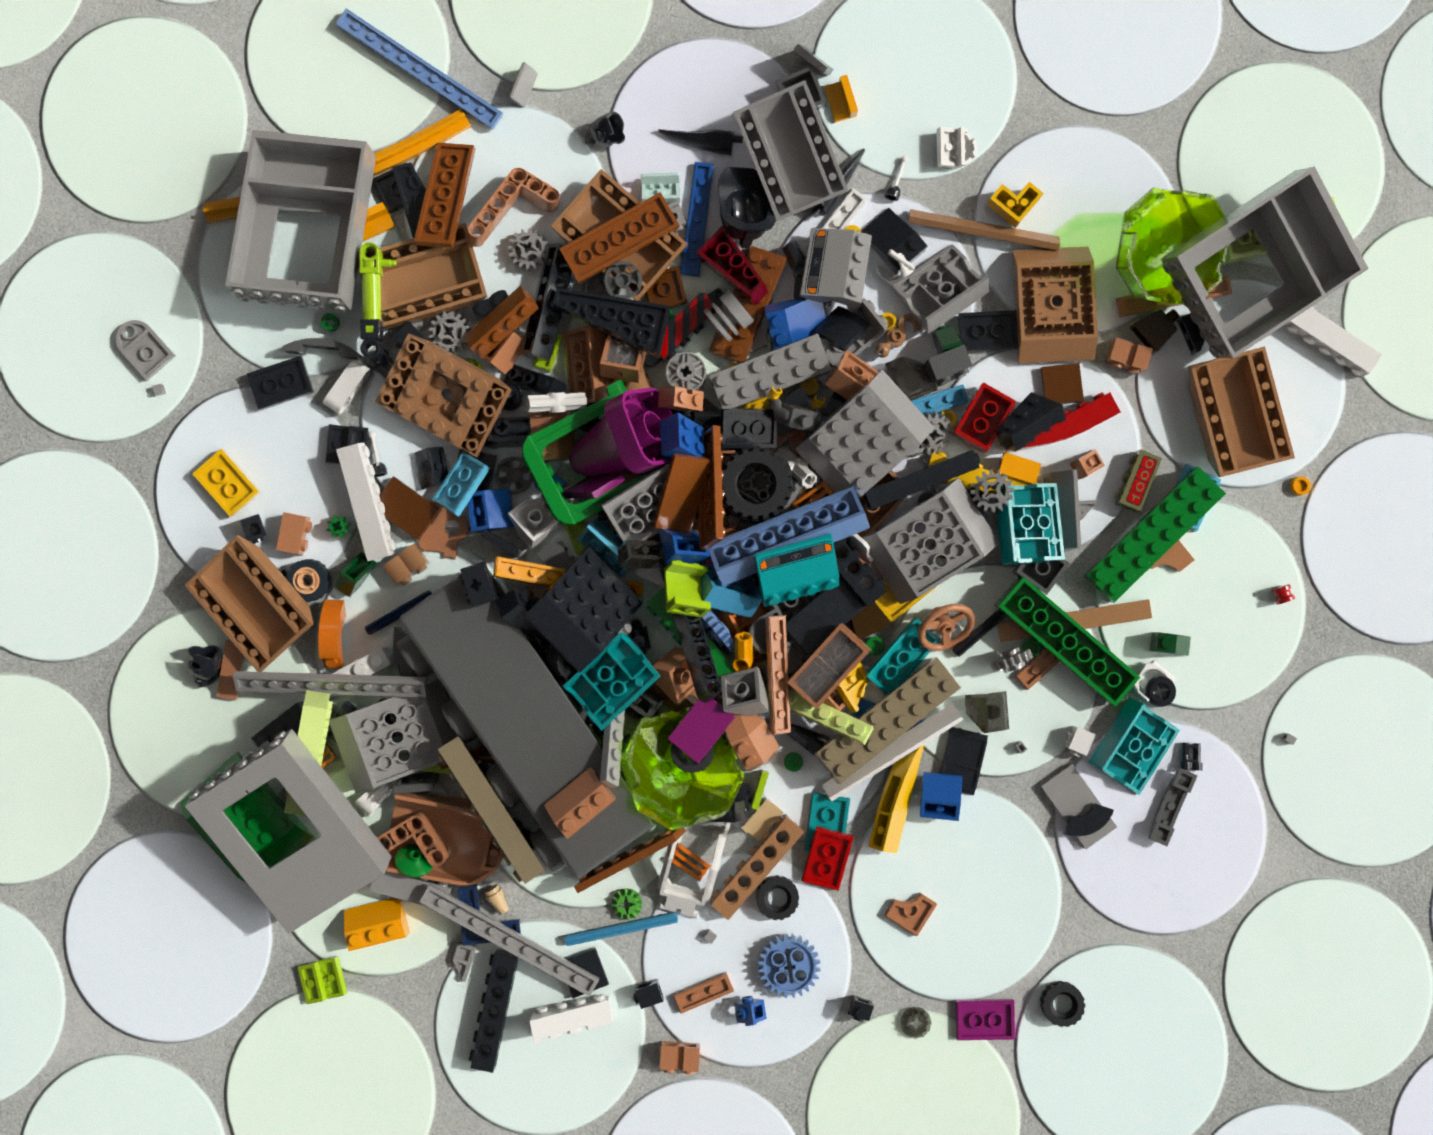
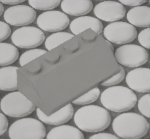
M1077 470L1048 473L1044 478V483H1057L1064 550L1081 548Z

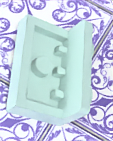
M678 172L641 174L642 202L661 192L667 203L676 201L680 203Z

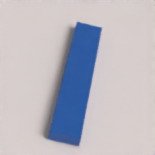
M695 162L685 234V242L688 245L683 250L680 275L700 276L701 260L697 252L704 245L714 164Z

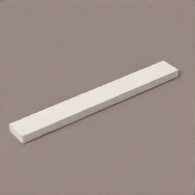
M952 703L902 734L841 784L836 783L833 778L823 783L822 786L831 801L837 799L963 721V718Z

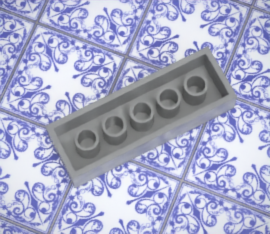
M815 334L710 375V381L721 409H738L768 397L767 395L772 386L776 391L778 387L784 391L831 372L832 368L819 335Z

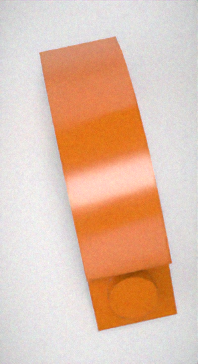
M325 599L322 607L318 632L319 658H322L323 668L342 669L344 666L341 643L342 628L346 618L344 600Z

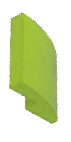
M339 956L298 966L306 1004L322 1002L326 999L348 994Z

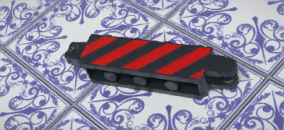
M717 287L708 295L706 293H699L667 324L660 359L648 353V356L645 357V365L648 368H653L661 360L665 363L678 354L676 351L680 347L685 348L691 342L690 338L694 334L698 335L705 328L703 325L708 319L704 310L708 308L714 314L716 310L711 304L715 303L719 307L721 304L719 297L724 292Z

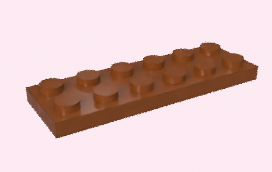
M437 143L414 238L416 245L453 248L476 150L474 145Z
M659 192L561 247L560 251L580 284L612 266V264L619 262L676 230L680 225L663 195Z
M751 246L746 259L765 283L768 293L755 306L733 289L732 294L753 318L754 322L745 329L739 324L735 325L739 334L736 336L732 330H729L728 333L733 338L730 342L716 332L708 350L712 354L740 364L747 359L766 313L764 306L769 305L787 261V258Z
M716 425L711 426L704 432L705 458H710L711 465L699 503L700 550H708L723 540L725 536V528L723 527L725 511L722 505L724 490L722 489L723 471L721 470V462L723 460V453L721 452L722 434L720 433V426Z
M673 825L667 828L661 835L656 834L644 844L641 842L635 845L629 852L624 851L612 861L610 859L605 861L597 869H592L581 878H578L579 882L574 886L577 893H580L676 842L686 830L683 825L677 828Z

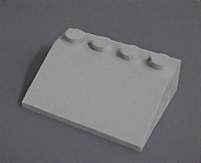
M669 463L601 505L621 541L629 551L659 533V528H655L653 523L669 470Z

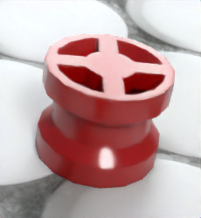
M1290 584L1271 590L1272 594L1276 597V605L1295 599L1294 594H1291Z

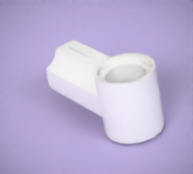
M388 782L372 788L369 792L364 793L355 804L369 817L394 792L393 785Z

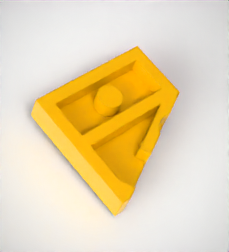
M861 662L836 688L851 713L859 710L857 705L860 698H863L865 687L869 682V679L865 676L867 672Z

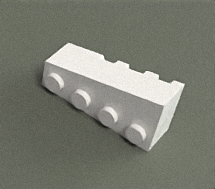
M600 994L587 1001L585 998H581L568 1005L566 1002H562L549 1009L547 1006L537 1008L530 1019L534 1044L541 1043V1038L545 1037L550 1038V1040L559 1038L558 1036L563 1035V1032H567L570 1035L582 1031V1027L590 1030L612 1024L614 1015L610 996L605 997L604 994Z

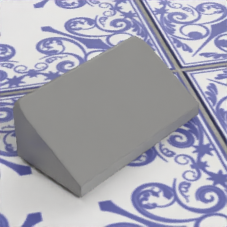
M525 62L520 67L509 95L511 102L521 107L526 106L538 73Z

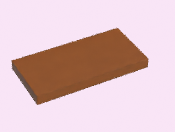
M673 453L653 523L655 528L691 532L711 465L710 458Z

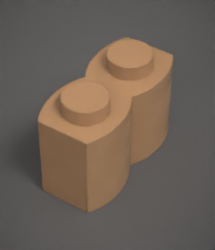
M412 544L382 567L396 585L402 584L404 586L412 580L411 576L416 572L417 574L424 572L427 569L426 565L430 562L417 544Z

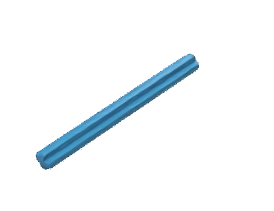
M672 912L573 933L565 936L566 946L670 925L678 922L677 913Z

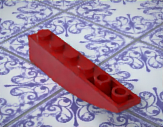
M1101 392L1093 397L1094 401L1090 403L1084 401L1077 405V410L1070 412V410L1065 411L1066 420L1064 422H1058L1050 427V431L1046 433L1043 431L1035 436L1036 439L1020 450L1046 446L1066 440L1091 429L1121 413L1110 392L1105 395Z

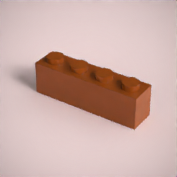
M520 285L465 335L469 348L483 359L538 309L533 296Z

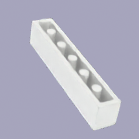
M1309 308L1285 324L1288 331L1300 335L1306 343L1314 344L1321 353L1332 356L1338 364L1346 365L1357 376L1363 377L1370 374L1383 355L1313 308Z
M357 443L336 449L367 561L395 554L396 546L389 533L390 524L386 521L384 515L385 506L379 497L380 488L375 483V470L370 465L368 447L365 446V443Z

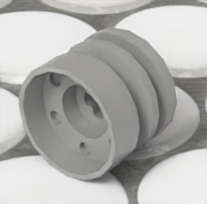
M728 290L719 297L723 304L721 308L712 303L711 305L716 312L712 314L708 308L704 312L708 322L716 332L730 342L733 338L728 333L729 330H732L737 336L739 333L735 325L739 324L745 329L754 320L731 291Z
M691 352L676 354L669 360L666 366L669 387L676 386L687 388V390L701 391L706 383L704 362L699 356ZM686 369H689L690 374H688L686 377H683L682 372H685Z

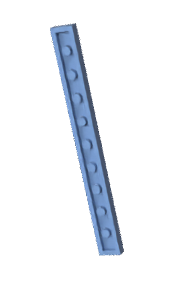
M347 8L335 23L340 29L493 130L502 118L503 112Z

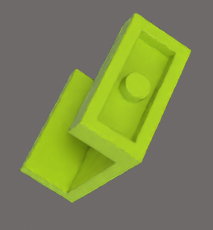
M674 560L664 568L666 612L703 617L711 610L710 602L702 600L701 576L708 571V567L700 566L697 563L689 564L683 563L680 560Z

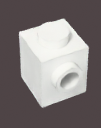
M1073 726L1071 732H1068L1065 737V747L1070 749L1069 753L1080 757L1081 754L1087 756L1096 734Z

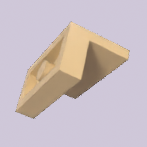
M766 797L759 805L758 810H754L742 824L741 829L752 835L759 842L784 812Z

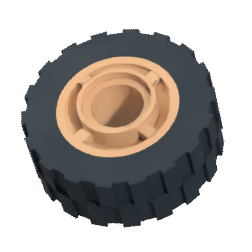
M314 559L295 562L296 564H293L290 570L287 571L286 577L288 582L307 602L324 597L328 593L329 587H331L332 578L329 569L326 568L325 564L320 563L321 561ZM307 575L312 578L311 585H308L305 581Z

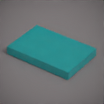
M812 792L804 851H809L816 826L846 833L850 798L840 796L831 801L827 794Z

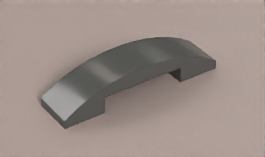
M300 339L282 346V350L289 354L306 355L307 348L339 350V356L344 359L363 360V356L351 347L329 339Z
M1182 768L1177 769L1160 801L1151 826L1149 839L1168 846L1175 830L1173 828L1187 793H1191L1198 775Z

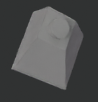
M758 667L721 676L724 712L746 716L769 712L767 692Z

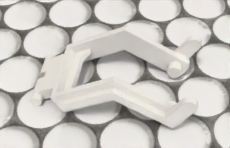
M678 808L674 825L676 828L683 825L687 829L688 821H683L682 809ZM727 822L726 825L721 824L720 828H714L713 836L718 837L707 882L705 888L701 890L672 884L668 879L677 841L668 845L657 886L660 891L659 895L667 896L666 902L661 901L659 909L676 913L677 909H680V914L697 919L698 911L695 910L696 904L704 906L705 903L710 901L731 822Z

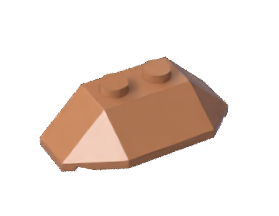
M731 713L736 718L725 731L745 770L752 771L769 764L780 747L774 735L771 734L765 719L757 715L746 716Z

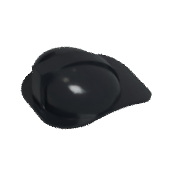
M728 167L724 169L718 179L721 222L732 238L739 240L741 248L750 249L753 240L760 238L765 231L770 230L774 226L775 215L757 170L741 167Z

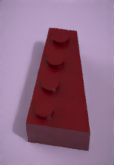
M723 225L698 250L697 255L704 265L755 306L768 293L765 283Z

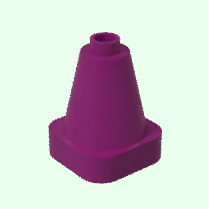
M653 387L628 390L608 400L604 409L605 416L572 446L569 456L571 468L577 474L592 478L626 471L643 473L658 470L667 463L670 464L671 460L661 455L660 421L673 414L671 409L658 407L659 390Z

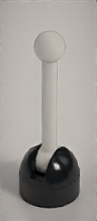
M906 156L901 157V165L894 185H890L885 191L884 197L888 200H899L901 191L897 185L904 165L908 162Z
M370 431L368 437L371 439L376 462L372 465L375 470L374 477L385 476L388 472L386 465L379 462L374 439L376 434Z

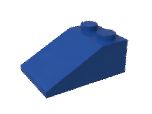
M802 297L764 306L774 349L782 348L815 335L813 330L826 318L823 303Z

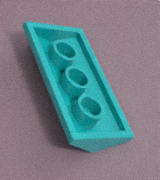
M914 617L865 674L868 679L886 694L908 678L931 652L922 647L918 640V629L922 622L917 617ZM930 629L926 630L925 637L927 641L931 643H938L940 641Z

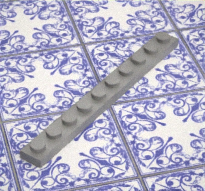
M632 617L620 630V632L627 634L629 637L632 629ZM625 710L604 729L600 782L611 788L619 787Z
M235 671L233 674L236 691L306 694V690L333 695L426 698L428 694L425 677Z
M429 884L419 901L589 997L599 981V977L432 884Z

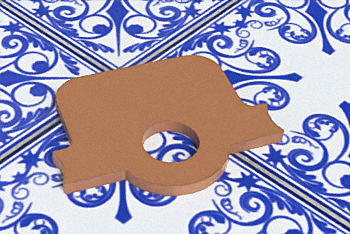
M430 501L441 510L420 538L418 544L425 551L443 552L444 558L452 557L456 559L457 543L466 537L468 522L463 515L460 514L458 517L437 502ZM455 520L458 522L460 529L457 534L449 535L446 532L445 525L448 521Z

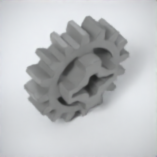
M531 228L528 229L527 233L521 229V235L515 233L516 239H510L513 246H508V250L512 251L509 254L510 258H515L513 263L515 265L519 263L520 269L526 266L527 271H530L532 266L537 270L538 264L543 266L542 260L545 259L546 247L549 244L548 241H544L545 235L539 236L538 230L532 233ZM538 241H539L540 244H541V247H542L541 250H539V249L536 247L537 244H538V243H537ZM532 247L533 251H528L527 253L525 249ZM517 249L522 252L520 258L517 255Z
M452 311L450 316L446 312H443L442 318L437 315V322L431 321L434 327L429 328V331L433 333L429 338L434 340V344L445 348L449 352L452 349L454 353H457L456 348L458 347L463 350L462 344L468 345L465 335L471 329L469 326H465L467 320H461L462 316L460 314L455 317V313ZM446 321H455L452 324L446 323ZM445 327L452 331L454 339L448 335ZM462 331L461 338L459 339V332ZM448 341L453 342L454 344L447 345L443 343H446Z
M927 411L925 417L935 428L926 437L925 441L919 445V448L925 449L927 453H930L931 449L936 452L939 446L943 449L944 442L949 443L947 437L953 435L949 431L953 427L949 424V419L945 418L942 413L938 415L936 411H933L932 415H930Z
M990 470L989 475L982 472V478L976 477L978 483H972V486L976 488L971 491L972 495H976L973 498V502L979 501L977 507L981 508L984 506L985 512L989 508H991L993 513H995L996 508L1003 511L1002 505L1009 506L1007 500H1013V496L1010 493L1014 492V488H1009L1013 484L1012 480L1006 481L1008 478L1007 474L1001 477V471L994 474L993 470ZM989 479H997L995 482L987 481ZM1004 485L1006 487L1005 496H1003V494L1001 493V489ZM980 487L984 489L982 497L979 495ZM996 488V494L992 493L989 495L988 489ZM990 501H998V503L989 504Z
M1019 647L997 655L999 659L992 661L990 664L993 672L1003 670L1004 673H1008L1025 666V661L1032 659L1033 656L1030 649L1020 651Z

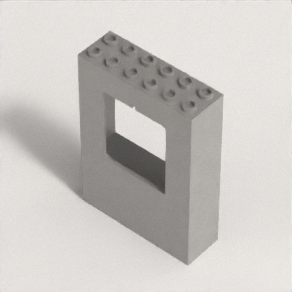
M252 130L225 286L238 300L244 302L257 300V302L263 304L276 302V304L281 306L295 304V306L300 308L314 306V308L319 310L333 308L337 312L352 309L360 260L359 251L363 241L376 156L366 141ZM279 210L340 216L329 284L299 281L297 285V282L293 280L267 278Z
M1315 166L1293 171L1161 258L1163 269L1172 278L1173 287L1181 294V301L1191 312L1190 317L1201 330L1200 335L1207 341L1210 353L1216 358L1234 359L1369 269ZM1253 229L1281 279L1282 286L1224 323L1211 298L1208 297L1206 299L1208 293L1198 277L1195 267Z
M292 729L286 733L285 731L280 732L274 737L275 740L270 743L268 741L264 742L258 747V751L247 753L241 762H233L226 768L227 771L216 773L207 784L205 782L199 784L194 789L195 792L188 797L190 800L185 805L186 809L288 934L384 875L392 857ZM272 778H277L318 829L321 836L275 865L268 867L223 810L248 794L247 791L250 793Z

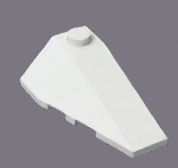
M563 493L561 494L565 501L570 504H579L588 500L565 498ZM542 496L531 501H524L508 513L518 535L530 549L546 539L561 525L551 515Z

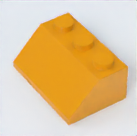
M389 898L345 909L344 934L348 951L406 938L410 931L403 901L397 898Z

